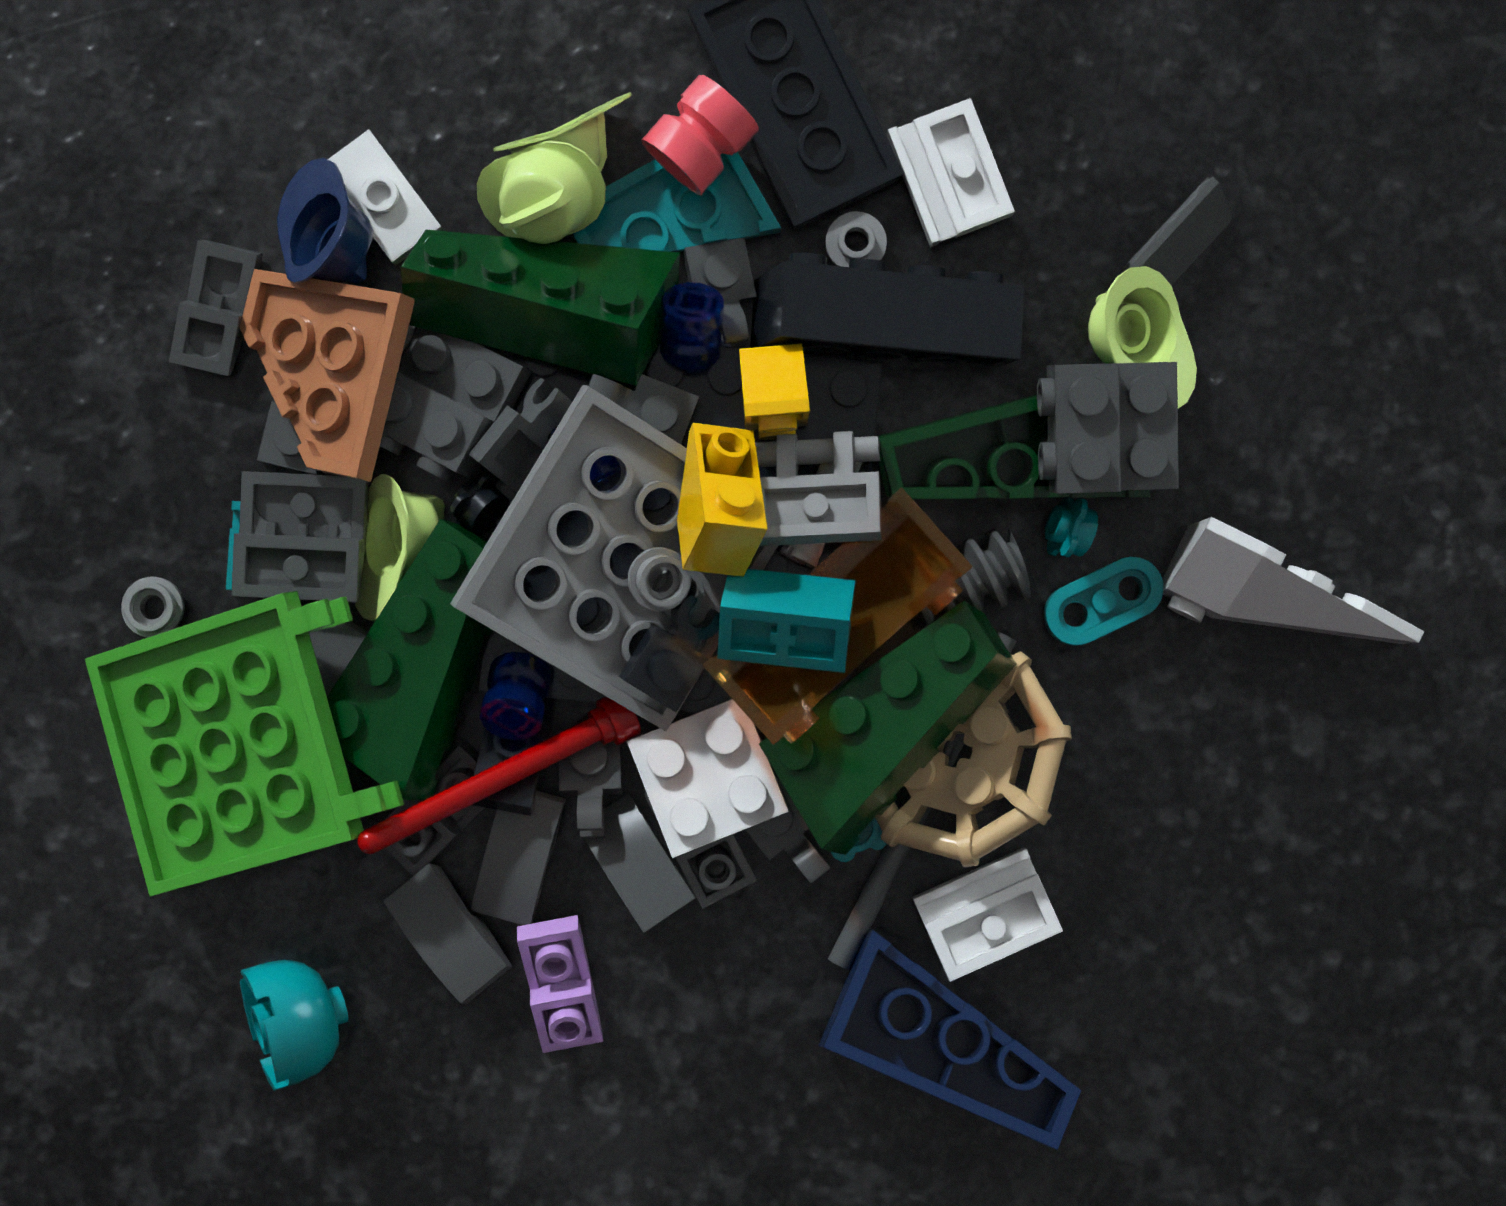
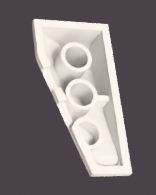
M1213 517L1187 527L1162 579L1164 586L1163 595L1171 598L1167 607L1201 623L1204 615L1215 619L1398 644L1419 643L1424 633L1423 630L1365 598L1350 593H1345L1343 599L1332 595L1335 588L1332 584L1333 580L1317 571H1307L1289 565L1287 569L1283 568L1281 564L1286 554Z

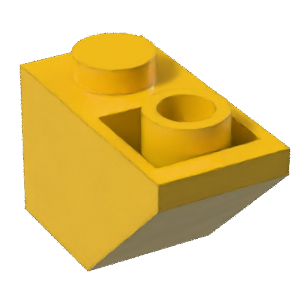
M802 344L739 349L745 429L758 430L760 440H776L777 435L796 434L797 427L807 426L810 408Z
M700 423L692 424L688 436L677 515L683 570L744 577L767 531L753 430Z

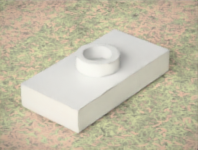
M369 129L327 159L336 163L342 174L348 198L368 217L373 228V238L395 266L408 257L426 229L444 231Z

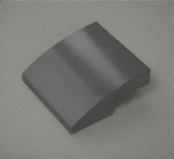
M242 471L239 533L234 534L232 596L268 598L284 592L298 591L299 599L301 600L328 599L331 601L346 596L348 602H359L366 544L370 482L344 476Z

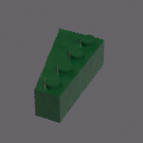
M426 229L401 266L402 294L415 299L409 323L411 326L636 386L677 310L680 253L558 241L540 244L528 242L523 238Z
M1037 394L877 435L879 436L880 461H878L886 496L892 499L1151 497L1149 490L1058 494L1049 492V480H1040L1038 471L1039 443L1048 442V416H1039Z
M440 519L327 696L343 757L381 785L398 781L403 800L424 801L434 796L439 782L435 776L444 751H450L458 728L454 726V722L465 691H471L477 675L478 668L474 666L485 637H490L492 629L450 604L488 540L472 533L465 526Z
M963 601L760 742L759 745L820 848L846 855L860 840L858 836L876 815L881 816L896 800L897 796L895 794L919 768H924L939 752L937 749L958 724L963 725L1017 663L985 614L966 601Z

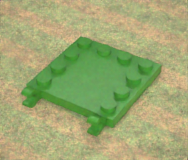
M298 591L284 592L85 658L149 896L357 839L364 830L361 817L404 805L398 781L353 793L309 634L353 621L346 596L331 601L323 599L301 606Z

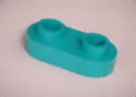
M1126 557L1117 560L1054 591L1044 607L1043 618L1045 626L1050 635L1063 644L1076 646L1092 642L1154 611L1163 596L1164 586L1161 574L1152 563L1143 558ZM1125 577L1134 579L1139 585V593L1134 600H1126L1119 593V583ZM1070 603L1079 605L1084 611V620L1077 627L1068 625L1063 617L1064 609Z

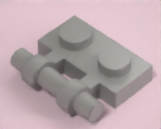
M839 431L833 433V438L798 440L797 434L777 435L776 441L755 442L758 466H777V477L760 478L767 531L759 546L882 540L879 471L855 473V462L880 461L879 436L854 437L853 431ZM834 463V474L798 476L799 465Z

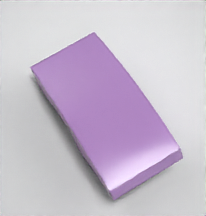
M578 915L517 926V943L530 989V1006L542 1052L547 1053L603 1042L597 1000Z

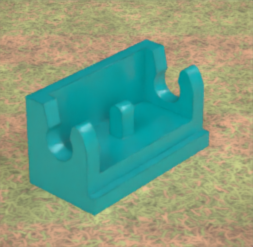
M747 569L744 577L727 575L720 605L717 659L845 673L855 580Z

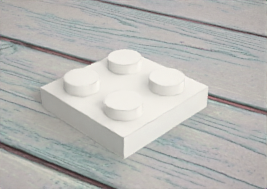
M743 695L671 723L667 731L659 728L627 741L672 858L790 812L772 765L759 745L762 740Z

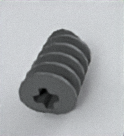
M995 529L985 532L984 551L971 537L963 540L961 560L948 546L939 549L938 568L924 554L916 557L914 577L902 563L893 566L892 573L898 593L914 631L915 621L920 620L927 627L938 619L939 612L943 611L946 614L963 601L984 613V596L989 594L1001 608L1007 607V588L1011 586L1017 590L1024 600L1031 598L1027 569L1016 540L1009 529L1007 531V542Z

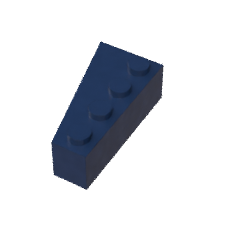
M874 930L867 932L818 1046L1038 1143L1058 1150L1081 1090L1017 1040L1003 1032L989 1021L985 1015L942 985L929 972L894 948L890 942Z

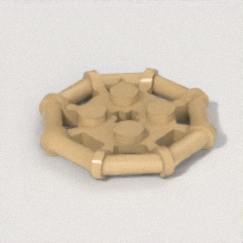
M1020 651L1014 655L1011 654L1017 665L966 722L955 727L937 748L939 752L924 768H919L903 785L908 790L911 798L900 809L893 802L881 816L876 815L875 818L883 831L881 840L890 847L900 844L958 860L963 867L978 866L981 857L1036 824L1045 825L1052 814L1048 812L1065 743L1072 739L1071 727L1064 725L1030 667L1032 659ZM1015 692L1036 727L1020 732L1018 727L1013 724L1005 703ZM963 733L965 734L964 744L972 748V755L970 759L960 758L956 767H950L948 765L949 756L943 753L945 743L953 741L956 734ZM1024 748H1038L1026 792L1015 786ZM1005 797L1016 807L981 829L978 828L975 814L984 810L982 807L993 800L998 801ZM928 807L956 815V834L918 823Z

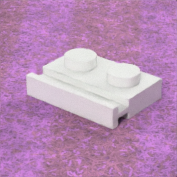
M971 98L916 118L913 122L897 128L895 126L888 129L887 138L904 172L903 179L930 248L942 241L953 237L957 238L1013 216L1015 212Z
M1024 847L912 897L950 982L1063 932L1042 882L1030 860L1029 853Z

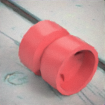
M698 75L681 94V99L677 103L680 116L664 114L641 141L650 155L669 174L692 192L702 195L724 170L721 154L733 155L737 151H741L759 131V126L750 113L729 92L705 75Z

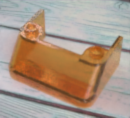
M902 487L891 496L886 505L881 509L882 540L844 542L808 574L811 576L855 580L845 673L717 659V656L715 658L712 656L703 664V667L773 745L783 736L792 744L820 718L814 713L812 708L911 618L925 607L935 616L963 591L956 580L966 574L973 566Z

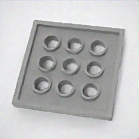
M582 385L450 603L459 611L664 731L668 730L681 706L677 712H674L618 676L631 657L629 644L632 637L642 629H649L652 623L667 632L672 625L671 609L667 611H652L637 603L629 591L628 576L617 577L611 571L610 556L613 550L623 543H634L640 553L654 547H665L681 555L677 515L687 448L593 388ZM611 455L620 464V479L612 489L598 491L590 480L591 467L600 457ZM665 488L672 497V511L662 522L650 523L643 514L644 499L651 491ZM579 510L587 518V534L581 542L575 545H564L557 536L558 521L565 513ZM778 545L759 546L748 569L764 570ZM536 566H549L555 575L553 591L543 599L533 600L528 598L523 588L526 574ZM659 567L650 573L648 582L651 589H659L664 586L667 581V572L663 567ZM691 571V595L697 598L695 606L689 613V620L692 625L701 623L711 608L720 613L727 575ZM589 598H602L608 609L606 621L596 630H582L577 623L579 606ZM719 631L713 637L701 640L695 649L709 658V660L718 647Z

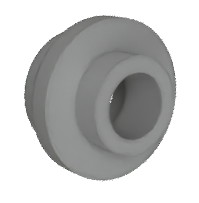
M854 211L839 216L831 224L826 235V251L835 266L849 267V261L854 259L881 261L886 251L887 237L883 226L875 217L864 212ZM854 231L863 233L868 240L867 247L858 252L850 250L845 244V237L849 233Z
M654 547L643 551L634 559L629 568L627 581L629 591L637 603L652 611H667L678 606L686 598L691 587L692 576L691 571L682 569V560L679 553L665 547ZM663 567L667 572L665 585L659 589H651L648 582L650 573L656 568Z
M145 577L134 582L126 590L122 599L121 611L126 625L134 633L148 638L177 628L183 619L185 604L180 590L172 582L160 577ZM154 596L161 598L164 603V611L157 619H151L145 611L146 602Z

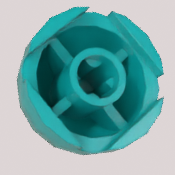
M279 960L241 970L240 973L244 979H240V988L253 1041L258 1040L264 1055L269 1053L271 1055L270 1057L260 1059V1063L272 1089L277 1091L290 1087L317 1075L333 1059L339 1046L338 1025L348 1022L347 1007L340 988L336 986L327 989L320 974L302 962Z

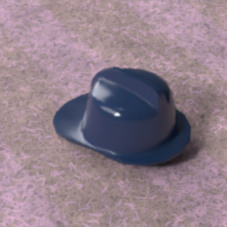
M325 158L311 160L300 168L288 183L279 206L277 216L278 236L285 260L287 279L296 284L306 282L311 278L342 283L346 280L355 284H361L367 278L366 255L373 236L371 222L348 198L342 174L336 163Z

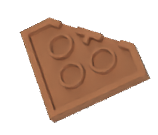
M254 269L240 330L248 347L257 350L267 371L263 378L282 417L290 419L301 441L297 449L306 467L325 473L371 482L415 299L402 293L313 278L296 284L288 280L286 274Z

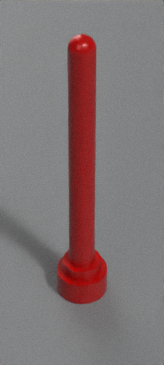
M605 696L596 701V708L588 712L587 720L363 830L358 836V846L364 853L374 854L598 741L603 745L612 741L616 745H620L641 734L637 716L634 712Z

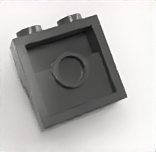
M417 327L400 360L380 447L400 456L404 446L415 450L421 454L416 466L447 482L450 481L454 472L469 479H477L483 466L472 458L469 452L507 405L512 409L514 408L532 372L477 343Z
M1177 362L1047 365V378H1039L1037 383V409L1040 417L1048 416V442L1039 443L1038 471L1040 480H1049V492L1058 494L1179 489Z

